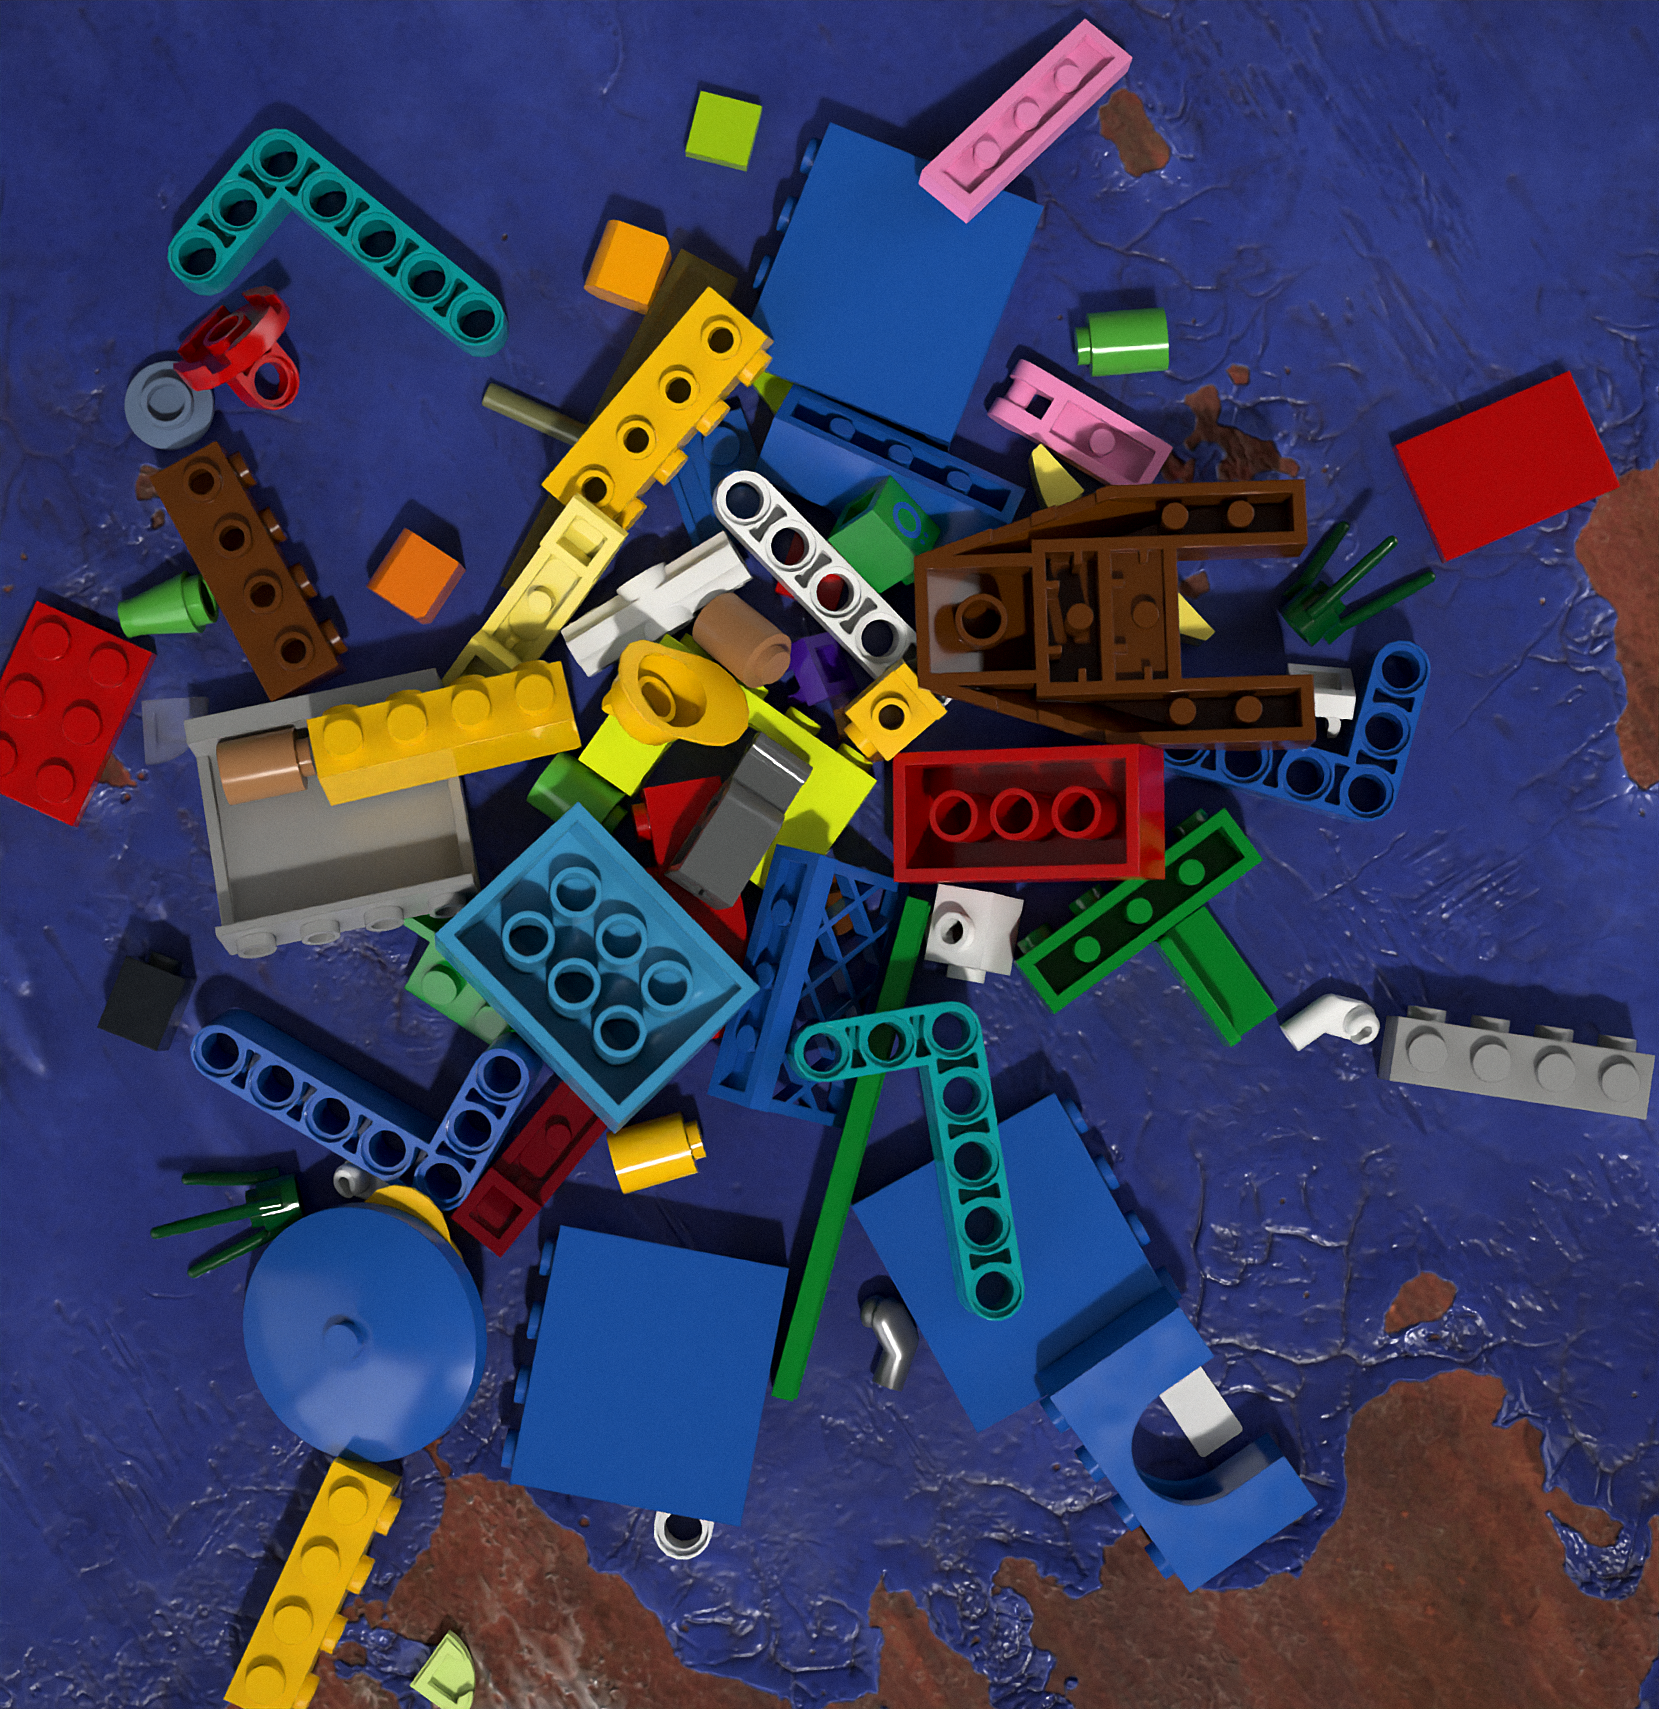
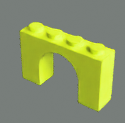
M666 633L659 643L665 647L698 655L710 661L714 660L687 633H685L680 642ZM733 676L747 700L750 711L748 727L757 732L764 733L813 767L810 776L786 810L785 818L778 834L749 879L764 890L776 844L826 856L875 787L877 780L867 774L874 764L859 752L843 742L837 751L833 750L815 737L821 727L792 706L783 715L763 701L769 692L764 686L750 688ZM609 714L578 760L634 799L676 740L659 746L642 744L629 736L620 726L617 718Z

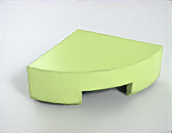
M449 1630L410 1686L441 1709H470L476 1689L474 1663L463 1641L452 1630Z

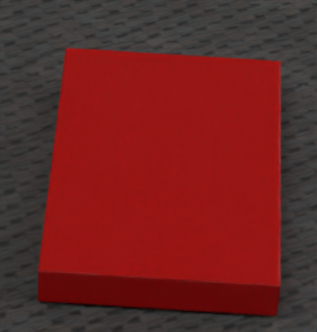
M1570 370L1397 444L1392 448L1442 564L1621 487Z

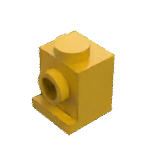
M901 657L844 707L845 714L852 722L843 730L867 758H870L879 751L889 761L936 719L939 720L948 711L934 693L918 688L917 673ZM890 704L899 706L904 714L902 722L892 728L883 726L878 718L880 710Z

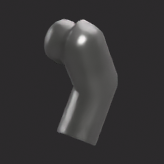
M873 1295L865 1300L860 1310V1320L863 1326L873 1329L874 1334L883 1347L872 1381L881 1386L902 1391L919 1343L918 1331L902 1303L893 1297L884 1298L880 1295Z

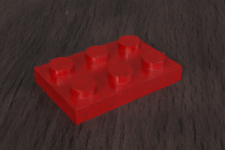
M36 601L0 679V794L78 828L157 655Z

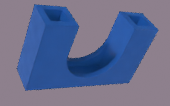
M1164 1285L1039 1372L1037 1375L1048 1393L1039 1403L1061 1434L1072 1428L1083 1445L1074 1451L1093 1480L1098 1483L1107 1477L1118 1493L1109 1500L1132 1532L1142 1525L1150 1536L1152 1542L1146 1545L1144 1549L1162 1576L1167 1580L1176 1573L1191 1593L1314 1508L1318 1503L1268 1432L1215 1469L1193 1479L1179 1481L1160 1479L1145 1473L1134 1464L1132 1458L1133 1433L1140 1416L1147 1406L1160 1394L1215 1357Z

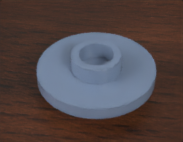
M162 361L147 366L133 378L125 396V415L130 428L146 444L161 450H179L196 443L209 429L215 411L214 396L211 389L195 391L189 388L173 369V363H177L176 361Z

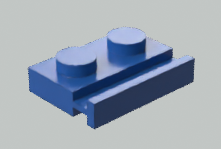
M738 408L728 412L725 418L708 436L705 437L699 431L682 450L689 456L687 462L670 481L693 549L722 531L727 533L736 547L742 545L718 520L712 506L713 492L719 482L734 472L744 470L754 472L759 458L742 409ZM742 482L733 484L726 495V505L731 514L741 519H749L755 515L760 504L759 494L755 488Z

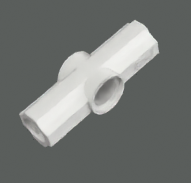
M722 531L668 565L662 562L638 574L616 590L617 596L601 606L588 611L576 621L570 622L568 626L560 631L577 663L588 677H592L619 661L620 654L629 643L641 639L656 643L661 642L666 633L672 636L696 620L698 617L696 613L701 611L712 599L723 593L739 589L746 582L753 579V576L727 533Z

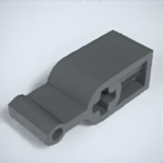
M756 733L730 777L713 795L663 875L715 910L732 907L783 824L786 810L810 776L813 767L764 733Z

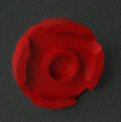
M265 285L243 292L242 295L249 303L233 313H230L224 305L218 307L200 322L181 343L177 352L184 360L173 363V369L189 388L195 391H203L226 382L246 405L263 410L283 409L293 402L299 390V372L293 361L276 342L290 319V308L273 288ZM265 363H270L276 368L280 380L278 390L269 399H264L258 394L254 383L257 370Z

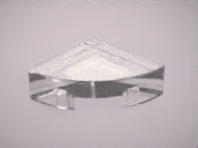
M203 696L141 701L145 764L156 765L170 761L189 748L183 720L207 716L209 698Z

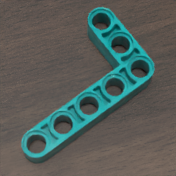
M274 128L264 131L259 135L178 231L168 247L167 258L170 268L183 284L198 295H215L221 293L233 282L292 211L462 351L473 357H488L501 350L509 338L510 326L507 316L494 295L305 141L287 129ZM287 151L298 155L297 165L288 175L275 177L268 174V164L277 153ZM341 191L347 195L346 205L338 215L322 217L317 214V203L325 193ZM242 200L256 202V214L248 224L233 226L228 223V212L235 203ZM383 230L396 234V244L387 255L371 257L365 253V244L368 238L375 232ZM203 248L215 250L216 262L211 270L202 275H191L188 273V260L194 252ZM436 270L445 274V285L437 295L427 298L414 294V283L423 272ZM476 310H487L495 316L494 326L491 331L479 338L465 335L462 332V325L466 316Z
M947 1001L812 1023L799 1028L791 1036L787 1045V1060L790 1068L797 1076L807 1081L830 1082L919 1067L958 1299L968 1312L989 1321H1002L1012 1317L1020 1309L1024 1300L1025 1285L982 1028L977 1014L965 1004ZM945 1012L954 1015L959 1020L962 1028V1036L959 1043L949 1050L941 1048L934 1041L932 1035V1026L935 1019ZM880 1023L891 1026L899 1038L896 1053L885 1061L876 1058L868 1047V1036L871 1030ZM815 1034L827 1036L833 1042L835 1048L833 1063L826 1070L820 1072L811 1069L803 1056L806 1041ZM956 1077L965 1079L972 1090L970 1106L959 1114L952 1113L943 1101V1090L946 1084ZM971 1141L981 1149L983 1165L975 1176L965 1179L955 1169L954 1155L962 1144ZM984 1206L992 1214L994 1228L986 1240L974 1243L967 1237L965 1232V1220L973 1209ZM991 1271L997 1272L1005 1284L1004 1294L997 1304L983 1307L976 1297V1285L984 1274Z

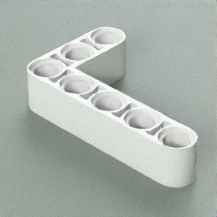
M744 470L734 472L719 482L714 489L712 497L713 511L718 520L874 680L901 657L912 669L917 667L916 632L767 479L757 472ZM735 483H747L754 487L759 494V509L749 519L737 518L727 508V491ZM783 528L793 529L799 533L805 547L801 559L790 566L777 561L771 549L773 537ZM828 574L838 575L848 585V600L837 611L825 609L817 599V586L821 579ZM873 620L885 622L893 634L891 648L887 653L878 657L867 653L861 640L864 628ZM935 694L944 706L952 700V698Z

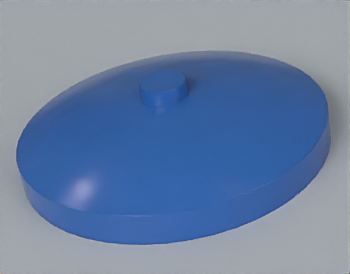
M368 1202L345 1203L322 1209L296 1221L282 1231L262 1254L249 1281L243 1309V1334L247 1359L260 1392L277 1417L293 1433L313 1447L332 1456L358 1462H382L398 1459L412 1454L442 1437L460 1420L472 1403L482 1379L487 1355L486 1319L481 1298L469 1270L453 1247L437 1231L415 1216L397 1208Z

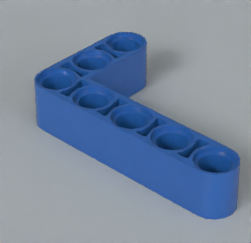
M1398 640L1383 646L1369 657L1357 692L1353 719L1349 721L1340 755L1310 746L1307 749L1255 750L1253 752L1256 757V767L1249 777L1244 778L1231 774L1226 768L1224 762L1226 750H1194L1192 756L1186 760H1176L1170 757L1164 750V772L1352 824H1365L1381 819L1392 810L1398 796L1430 678L1431 665L1428 656L1420 646L1410 641ZM1387 656H1399L1410 665L1412 671L1411 680L1406 688H1395L1384 679L1382 664ZM1372 716L1383 717L1393 725L1395 740L1388 750H1379L1367 741L1365 727ZM1089 739L1092 745H1108ZM1294 760H1304L1311 764L1316 771L1317 784L1309 795L1299 794L1288 785L1286 773L1290 763ZM1356 777H1365L1371 780L1377 788L1378 802L1370 812H1362L1356 809L1350 802L1348 790L1351 782Z
M229 1009L220 1013L199 1030L194 1036L190 1047L192 1062L196 1069L206 1078L390 1185L397 1184L414 1187L430 1197L440 1211L452 1210L460 1206L482 1179L540 1076L544 1064L543 1059L517 1032H506L498 1036L474 1063L440 1124L254 1014L242 1009ZM218 1033L227 1034L235 1040L238 1046V1056L227 1054L221 1049L218 1043ZM505 1056L515 1061L521 1070V1079H510L502 1075L496 1066L495 1057ZM273 1065L284 1067L291 1073L294 1079V1088L284 1087L276 1081L272 1071ZM327 1098H335L342 1101L349 1110L350 1120H342L334 1116L328 1108ZM466 1110L482 1112L491 1124V1132H481L473 1128L467 1120ZM389 1130L397 1133L405 1143L406 1152L391 1150L383 1140L382 1131ZM437 1163L452 1165L459 1172L462 1184L446 1182L437 1170Z

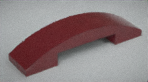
M562 1081L450 1218L501 1258L608 1126Z

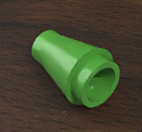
M183 571L133 598L119 601L117 608L121 627L129 638L150 634L202 633L207 624L217 622L219 614L218 604L202 574L191 575L188 571Z

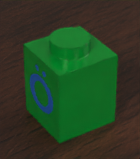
M889 475L845 505L827 540L865 581L880 594L899 581H902L905 585L914 582V556L932 550L941 529L899 483Z

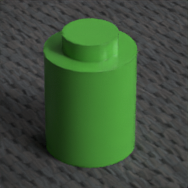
M1163 307L1086 313L1085 326L1074 328L1077 365H1088L1091 377L1168 370L1169 341L1166 315Z
M566 751L560 752L555 756L541 774L526 799L529 804L554 822L558 821L569 809L579 802L611 836L615 834L628 814V811L620 806L626 794Z

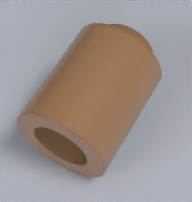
M723 593L712 599L703 608L695 621L692 632L694 642L746 686L758 688L765 684H772L779 680L788 669L792 646L790 638L735 593Z
M294 727L218 742L216 745L219 774L225 796L230 805L307 790V777L317 775L310 738L299 739Z

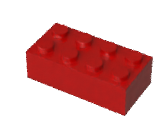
M1142 744L897 753L893 757L894 882L927 885L1165 879L1164 749Z

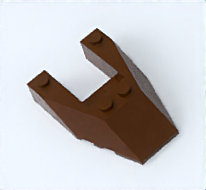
M1305 479L1108 485L1097 489L1095 493L1057 507L1053 505L1031 513V516L994 530L990 528L914 556L918 688L1108 745L1142 744L1161 749L1228 751L1307 749L1316 740L1314 674L1182 678L1177 561L1300 557L1308 545Z

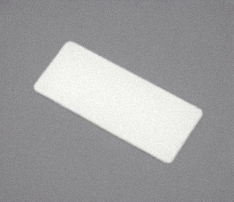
M1199 1367L1159 1395L1202 1457H1206L1242 1432L1241 1424L1202 1367Z

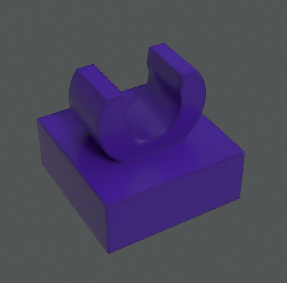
M829 632L804 637L791 643V659L786 672L793 670L800 689L797 693L785 698L789 706L804 703L812 706L840 698L859 689L840 644Z

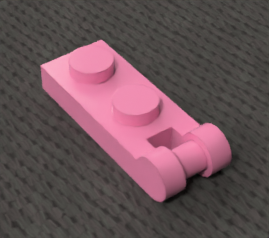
M1019 359L1010 374L1013 383L1004 398L996 397L987 412V415L996 423L1010 431L1019 433L1037 445L1042 444L1050 453L1106 486L1152 484L1173 449L1171 445L1045 370L1023 359ZM1035 394L1052 402L1042 420L1026 411Z

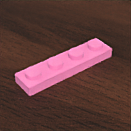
M1084 19L922 170L918 184L967 224L1128 72L1133 57Z

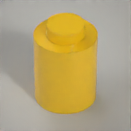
M681 1111L621 1128L615 1134L612 1131L606 1133L612 1162L623 1194L698 1173L696 1160L707 1157L697 1120L685 1123Z

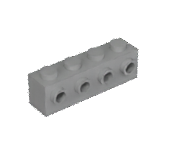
M1408 1005L1406 1017H1386L1378 1079L1646 1119L1655 1055L1636 1053L1637 1040L1598 1034L1597 1046L1572 1043L1574 1030L1535 1025L1533 1037L1509 1033V1020L1471 1015L1470 1027L1445 1023L1447 1011Z

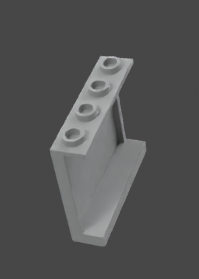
M436 668L183 720L187 745L197 760L222 926L215 927L216 937L230 955L238 954L242 958H260L274 953L278 945L302 941V943L307 945H321L337 940L341 936L340 932L366 927L367 930L373 932L388 931L402 926L404 919L426 914L433 918L454 917L481 892L461 776L331 806L318 780V775L307 777V790L230 805L225 796L219 774L216 754L218 742L291 727L296 729L299 739L310 738L306 720L322 716L325 710L333 706L354 704L363 707L384 702L389 695L402 690L415 689L421 692H428L444 688Z

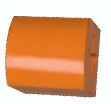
M404 528L366 587L424 625L432 623L466 569L446 553L412 531Z

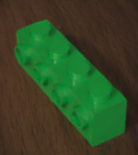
M1201 807L1171 829L1178 840L1165 849V879L1123 880L1108 892H1105L1098 883L1068 905L1075 916L1054 931L1050 924L1045 922L1017 943L1023 954L1012 963L1049 1013H1057L1263 861L1262 857L1225 808L1208 816Z

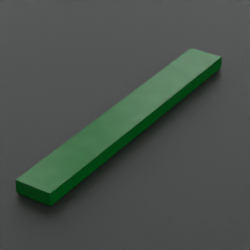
M909 896L906 897L875 1013L904 1008L931 909L928 901ZM880 1023L871 1030L868 1036V1047L876 1058L882 1061L890 1059L897 1034L896 1031L885 1023ZM886 1072L857 1077L771 1392L773 1397L791 1402L798 1397Z

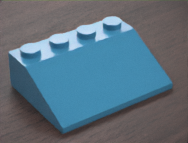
M579 802L569 809L435 934V949L614 1134L642 1109L760 990V987Z

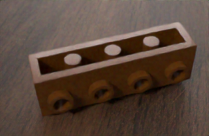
M216 440L149 477L271 702L302 696L347 671L339 655L347 652L349 649L331 617L320 621L309 600L317 596L318 592L300 561L291 566L279 546L288 537L270 506L262 510L258 508L249 491V488L258 483L239 450L229 455L228 451Z

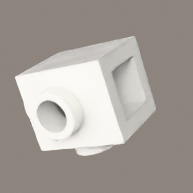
M938 884L934 910L929 916L925 927L927 948L924 960L948 964L946 977L984 984L986 972L1010 976L1024 900L992 892Z

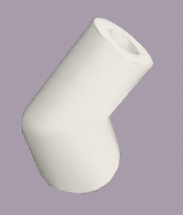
M1329 993L1316 999L1280 1025V1028L1297 1051H1300L1323 1033L1351 1040L1355 1044H1367L1377 1037L1380 1023L1374 1009L1367 1003Z

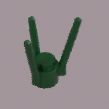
M1341 521L1322 544L1299 579L1282 593L1288 602L1278 611L1295 633L1310 647H1313L1322 638L1328 645H1331L1348 629L1433 583L1436 579L1435 573L1427 571L1339 618L1338 616L1346 609L1340 597L1398 545L1397 537L1390 535L1331 587H1328L1320 580L1312 588V583L1349 531V523Z
M278 1166L260 1171L184 1173L181 1181L185 1185L256 1186V1188L245 1191V1204L155 1226L150 1230V1236L153 1239H161L245 1218H250L253 1228L266 1227L190 1266L187 1270L188 1276L190 1278H197L274 1240L287 1227L306 1217L296 1174L289 1173L280 1176Z

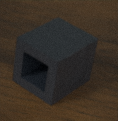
M149 949L145 958L126 955L97 1028L154 1051L169 1050L197 979L181 973L185 962L162 952Z

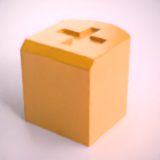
M608 220L586 278L584 289L599 299L651 317L672 260L670 246L666 237L619 220Z

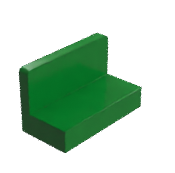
M1205 906L1199 907L1151 942L1153 948L1223 1046L1233 1047L1242 1040L1240 1036L1278 1010Z

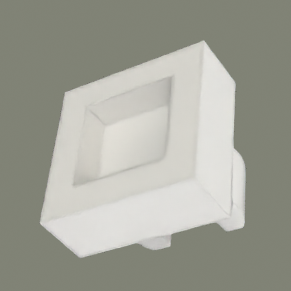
M1288 663L1286 675L1314 674L1315 716L1326 717L1325 729L1327 738H1335L1341 728L1340 719H1353L1356 694L1351 669Z

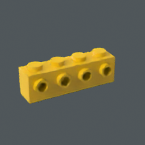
M708 286L541 485L565 506H567L575 494L579 493L625 531H628L647 508V505L640 500L656 480L665 486L687 462L689 456L682 450L699 431L705 437L708 436L725 418L731 407L724 400L740 382L746 387L751 386L765 371L773 359L766 351L774 341L721 294Z
M543 660L527 661L518 664L509 673L488 678L482 675H466L451 681L448 687L428 692H421L415 689L402 690L389 695L384 702L363 707L354 704L337 705L325 710L320 717L306 720L318 780L331 806L582 747L561 661L553 663Z
M340 1457L333 1460L223 1698L224 1700L243 1709L308 1708L321 1680V1677L313 1674L312 1670L322 1650L329 1654L333 1653L345 1629L348 1618L340 1615L339 1612L348 1592L359 1595L369 1577L376 1559L367 1556L366 1553L376 1532L387 1536L399 1512L403 1500L393 1495L402 1477L370 1462H358Z

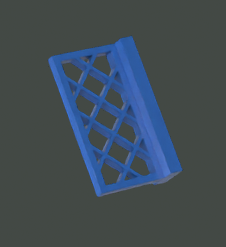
M776 844L742 970L760 987V990L726 1024L707 1095L764 1112L769 1111L843 1129L857 1077L831 1081L832 1087L825 1111L818 1109L811 1088L818 1081H807L798 1077L790 1068L787 1060V1045L794 1034L790 1035V1031L800 1000L808 1019L801 1027L812 1023L836 1020L844 1013H846L847 1018L875 1013L903 907L909 894L910 883L894 882V878L846 864L822 854ZM835 874L843 897L825 910ZM878 889H884L886 892L879 917L870 923L862 902ZM849 913L856 935L839 948L831 926ZM818 938L825 959L808 972L815 941ZM862 951L866 960L862 978L852 984L845 964ZM832 975L839 996L825 1008L821 1009L814 989ZM815 1034L806 1041V1044L815 1037L822 1058L810 1068L820 1072L826 1070L833 1063L835 1048L833 1042L827 1036ZM784 1063L791 1083L772 1098L781 1064Z

